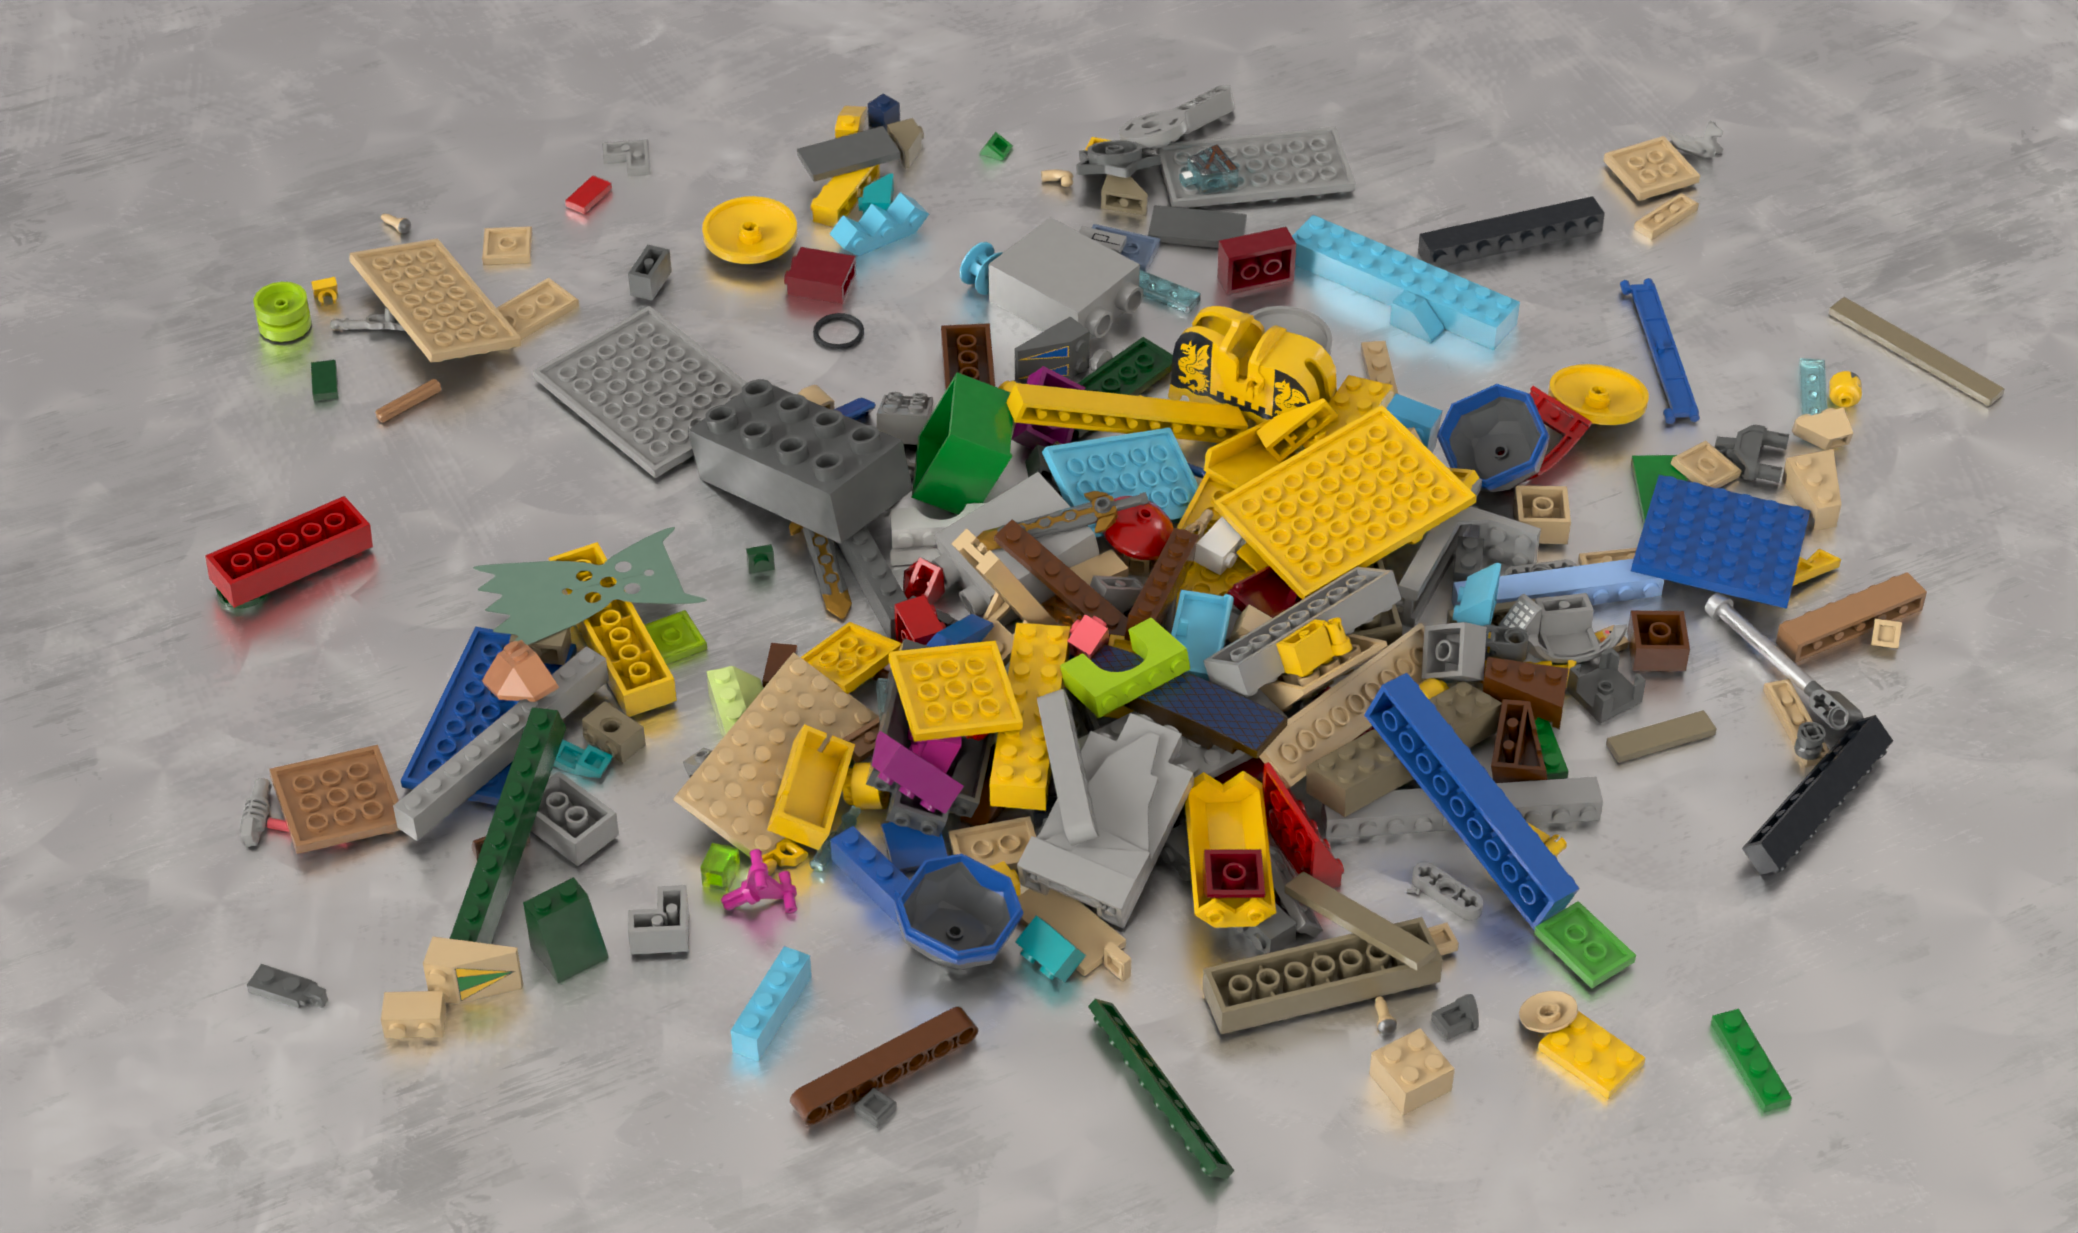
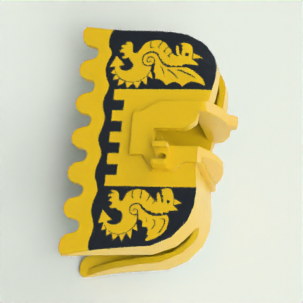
M1210 306L1199 311L1192 322V327L1185 329L1175 343L1168 398L1180 400L1185 395L1189 398L1190 402L1236 406L1240 408L1247 423L1251 419L1258 425L1269 419L1272 420L1275 416L1323 398L1329 403L1337 392L1336 367L1327 351L1312 339L1286 332V328L1277 325L1272 326L1265 332L1261 322L1255 320L1251 314L1242 313L1228 307Z

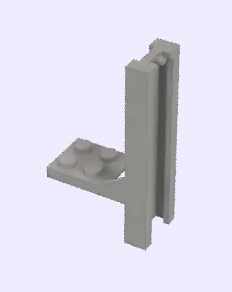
M1480 478L1472 485L1471 489L1476 497L1482 486V479ZM1470 506L1432 528L1398 585L1400 596L1404 598L1396 603V605L1400 606L1397 608L1401 624L1411 628L1416 626L1450 564L1456 558L1458 536L1466 537L1473 524L1480 526L1478 538L1484 539L1482 556L1512 566L1536 563L1541 528L1479 509L1477 506Z

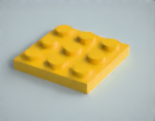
M848 622L801 656V658L837 684L846 694H849L890 664L888 660L889 652L899 651L902 643Z

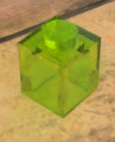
M716 843L711 844L700 867L702 886L729 892L740 869L738 848Z

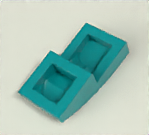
M562 740L553 767L580 776L601 778L613 756L591 745H588L584 750Z

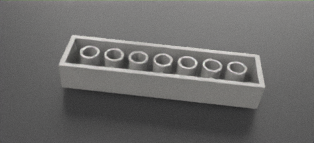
M1356 567L1203 660L1210 682L1243 696L1256 694L1260 687L1275 682L1278 676L1285 672L1276 644L1314 619L1328 622L1332 618H1341L1342 626L1347 636L1352 634L1355 628L1361 624L1371 622L1377 614L1392 609V605L1401 600L1393 570Z

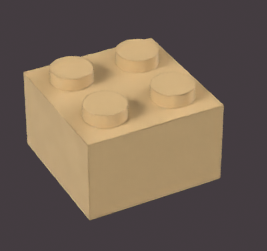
M1515 486L1513 501L1514 520L1541 528L1539 544H1568L1571 518L1567 486Z
M1419 1028L1371 1053L1369 1074L1402 1115H1405L1452 1091L1455 1069L1422 1029Z

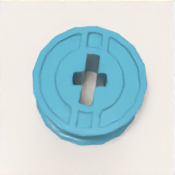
M981 242L972 247L966 254L960 267V279L962 282L968 285L975 284L979 294L988 295L989 263L1003 254V252L995 253L992 244L988 242Z

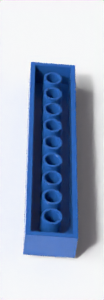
M1405 673L1383 684L1364 716L1535 931L1537 925L1564 910L1580 888L1409 674Z

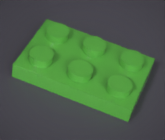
M1579 901L1535 927L1534 934L1592 989L1635 963L1636 954Z

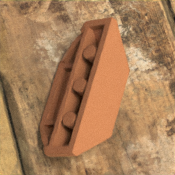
M522 640L507 644L504 650L497 654L482 679L483 684L499 700L519 701L527 699L529 702H536L559 688L537 653Z

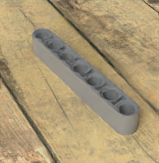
M1060 689L1037 697L1065 833L1070 845L1074 846L1098 838L1099 832L1070 702L1065 690Z

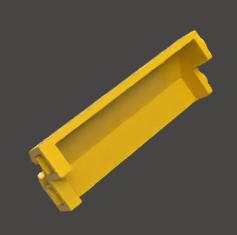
M1242 771L1224 784H1221L1205 772L1194 778V785L1185 801L1195 916L1214 928L1255 927L1276 914L1262 783L1245 771ZM1204 849H1262L1265 898H1207L1204 895L1202 873Z

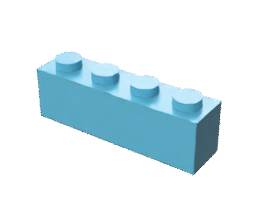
M786 946L783 947L731 1029L732 1050L734 1053L760 1061L812 977L810 955Z

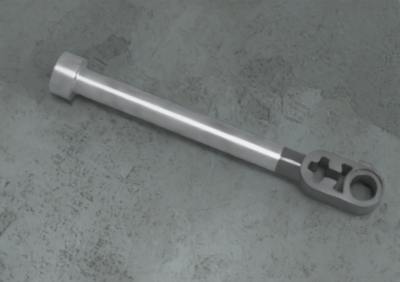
M1717 592L1708 599L1705 605V612L1714 620L1722 619L1810 697V708L1831 728L1847 731L1857 720L1863 719L1862 712L1838 691L1825 690L1733 608V600L1726 594Z

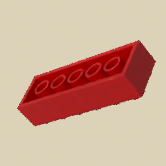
M343 496L205 555L209 579L235 608L372 548L371 526L352 503Z

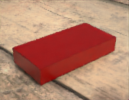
M592 175L565 200L566 207L586 214L612 190V183Z

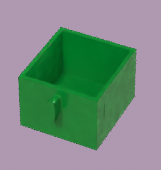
M958 372L956 373L918 436L911 498L957 515L965 509L967 504L983 503L1012 458L1010 449L1013 417L1006 403L1010 392Z

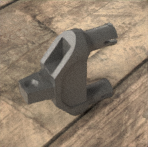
M1752 425L1739 431L1736 438L1717 436L1714 448L1726 458L1732 459L1731 462L1742 471L1740 474L1742 479L1753 481L1759 478L1779 483L1782 467L1761 464L1758 460L1759 453L1764 445L1786 450L1790 434L1768 431L1762 425Z

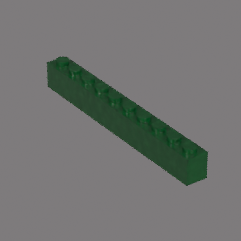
M532 707L450 939L486 944L492 943L566 731V726L558 710Z

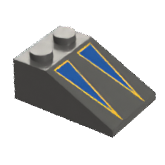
M1068 317L1016 347L1015 380L1021 384H1027L1029 375L1043 366L1068 379L1084 372L1089 368L1090 331L1072 317Z

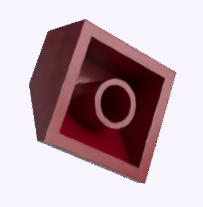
M1204 849L1202 873L1204 895L1207 898H1265L1262 849Z

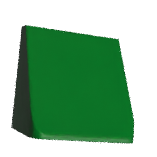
M995 132L979 153L1003 161L1013 145Z

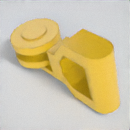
M785 838L776 843V849L762 855L763 863L768 867V875L771 876L775 872L777 865L780 867L783 865L795 867L806 860L808 852L791 839ZM787 850L792 855H785L783 852Z

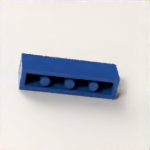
M851 826L831 839L832 862L899 926L894 903L910 880L854 826Z

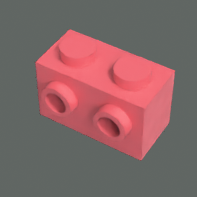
M1084 615L1081 621L1077 619L1070 629L1069 633L1072 635L1067 641L1070 654L1077 657L1083 653L1090 659L1104 644L1108 645L1110 637L1108 628H1106L1107 624L1096 616L1090 618Z

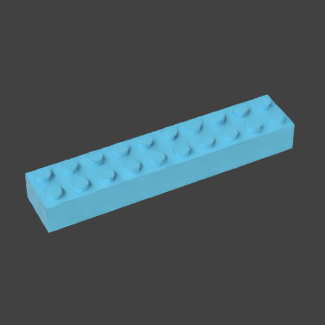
M1312 215L1292 235L1296 242V266L1389 306H1392V302L1404 290H1407L1426 299L1445 330L1489 349L1495 350L1518 324L1519 301L1315 215Z

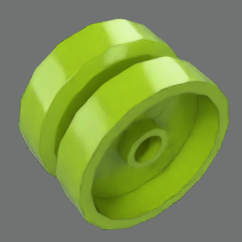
M275 282L262 287L255 294L253 302L259 332L264 338L278 342L292 341L302 337L309 331L312 324L306 291L300 285L293 282Z

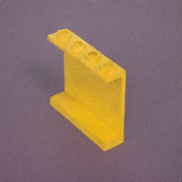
M1269 419L1208 448L1205 454L1203 470L1237 489L1297 453L1293 451L1281 462H1278L1265 448L1256 431L1271 420Z

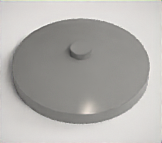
M1271 306L1250 313L1254 316L1255 320L1261 322L1265 332L1272 326L1277 325L1286 328V332L1302 335L1314 340L1329 355L1331 354V331L1327 324L1315 314L1291 306Z

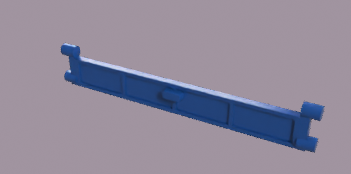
M1648 278L1644 280L1643 284L1630 285L1628 280L1621 281L1622 293L1624 295L1632 293L1670 408L1663 411L1666 423L1672 424L1675 422V418L1689 417L1691 422H1697L1700 419L1699 411L1653 280Z

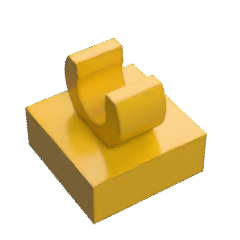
M335 277L311 281L313 296L318 298L320 306H324L323 298L325 296H330L333 304L337 302L336 294H338Z

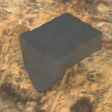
M1473 994L1459 997L1455 1002L1432 1012L1431 1020L1447 1040L1469 1029L1479 1027L1478 1008Z

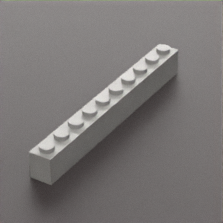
M587 646L552 674V677L559 686L557 690L536 702H529L527 699L519 701L393 806L397 828L417 841L513 761L532 707L558 710L561 718L564 719L608 682L606 658Z
M1597 777L1496 783L1504 791L1505 796L1513 806L1520 811L1525 821L1531 825L1600 820L1603 798ZM1422 788L1393 790L1346 817L1323 803L1321 807L1326 838L1454 830Z

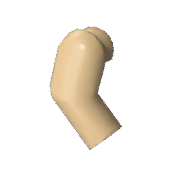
M1059 169L1041 171L1042 182L1061 181L1063 187H1069L1073 184L1072 178L1074 176L1070 171Z

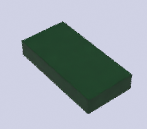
M336 360L311 362L313 400L321 401L339 398Z

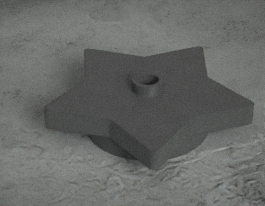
M1123 140L1099 142L1089 146L1087 150L1079 151V160L1081 162L1076 165V174H1109L1129 178L1139 169L1161 165V155L1142 152V146L1136 142Z

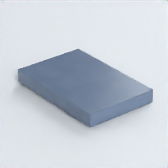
M1093 224V229L1126 236V244L1121 255L1140 264L1139 273L1146 274L1160 247L1161 239Z

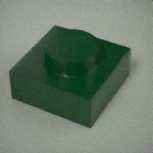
M772 544L746 548L749 574L775 570Z

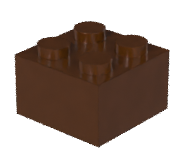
M1631 610L1627 636L1632 671H1686L1690 645L1684 611Z

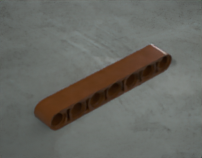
M961 1007L951 1008L798 1088L791 1095L790 1103L807 1125L817 1124L859 1102L873 1088L880 1091L969 1044L976 1038L979 1029Z

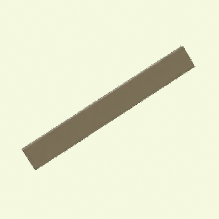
M1843 297L1829 308L1828 314L1987 406L1993 404L2004 394L2005 388L1846 297Z

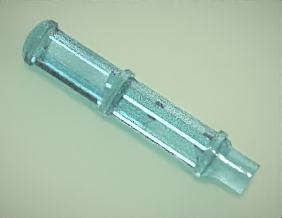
M853 805L848 812L841 816L842 824L837 831L830 833L814 858L810 861V867L814 871L823 872L832 859V855L830 856L831 839L857 824V818L861 813L859 807Z

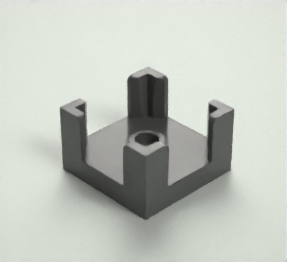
M1612 647L1601 653L1599 668L1580 677L1581 665L1578 664L1570 668L1566 691L1600 724L1642 703L1646 680L1639 673L1635 674L1633 685L1618 671L1620 655Z

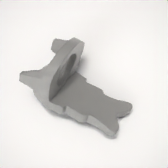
M1712 121L1708 123L1704 137L1682 136L1673 131L1668 133L1671 138L1670 143L1676 149L1701 158H1713L1716 154H1722L1724 151L1716 140V137H1722L1723 130Z

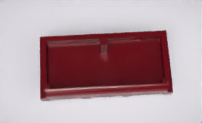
M1270 566L1235 583L1232 589L1227 592V594L1234 598L1233 605L1241 612L1248 605H1251L1272 618L1302 601Z

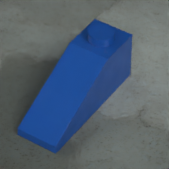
M970 614L937 632L926 646L939 647L981 642L992 630L994 624L979 616Z

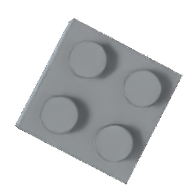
M1467 622L1425 626L1422 679L1436 678L1445 683L1484 680L1487 627Z

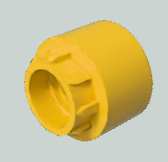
M871 762L855 763L853 768H848L842 789L843 797L848 805H854L857 810L886 809L889 804L890 792L880 791L866 785Z

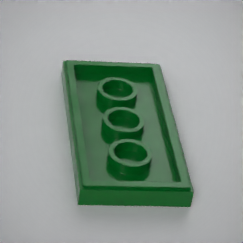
M1636 455L1631 458L1643 525L1659 475L1672 476L1679 480L1688 481L1681 472L1670 464L1673 457L1677 455Z

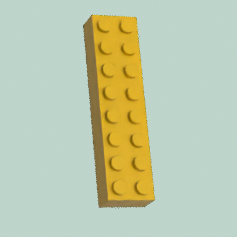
M598 542L548 558L549 561H573L602 565L607 561ZM586 570L577 573L576 578L579 581H588L592 578L593 574ZM605 577L600 581V585L606 588L613 587L617 583L613 577ZM566 588L562 591V593L564 595H569L572 593V590ZM590 592L585 595V600L589 603H596L601 600V595L597 592ZM618 599L613 600L601 611L576 624L588 648L606 658L609 677L607 683L625 715L631 717L677 701L675 679L632 602Z
M1016 623L1008 678L1023 719L1022 730L998 732L989 784L990 806L1046 810L1052 769L1037 697L1064 689L1065 687L1060 665L1069 660L1070 650L1067 642L1070 638L1069 626Z

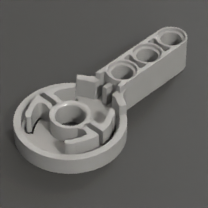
M1229 85L1217 86L1176 108L1136 117L1120 127V140L1136 142L1142 148H1150V150L1167 146L1170 142H1175L1184 133L1189 134L1235 110L1231 87Z

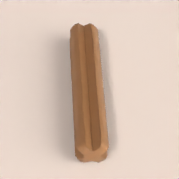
M432 379L375 411L377 419L384 423L434 396L442 390L440 383L436 379Z

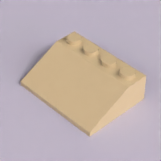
M1355 634L1347 635L1353 647L1350 652L1340 656H1333L1332 661L1313 669L1314 672L1308 676L1299 677L1298 675L1284 672L1278 676L1275 682L1265 684L1259 689L1282 712L1291 709L1292 705L1299 700L1310 698L1316 690L1332 685L1338 677L1352 673L1355 667L1387 647V642Z

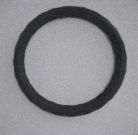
M834 313L826 315L817 321L813 334L821 345L832 349H843L857 344L862 339L864 326L859 319L850 314ZM846 318L858 325L859 334L850 342L832 344L820 338L818 329L827 320Z

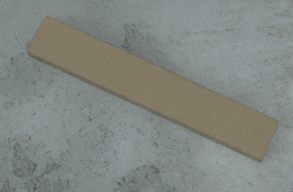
M1304 871L1285 885V894L1416 971L1436 957V948Z

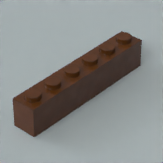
M1173 529L1129 613L1124 640L1131 641L1129 629L1149 618H1153L1159 625L1162 624L1194 562L1199 535L1184 529Z

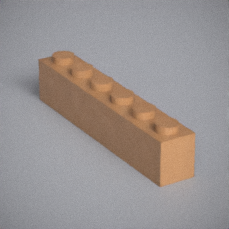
M1908 572L1899 576H1893L1887 581L1871 585L1858 593L1850 594L1841 600L1830 602L1824 607L1808 611L1802 616L1783 622L1779 625L1776 644L1792 661L1797 663L1873 631L1874 619L1897 621L1923 610L1927 591Z

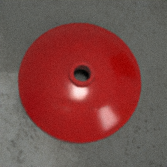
M1120 496L1114 498V501L1129 498L1132 496ZM1151 501L1147 505H1139L1117 511L1118 517L1116 522L1106 531H1103L1108 542L1119 552L1138 560L1158 559L1174 529L1167 514Z

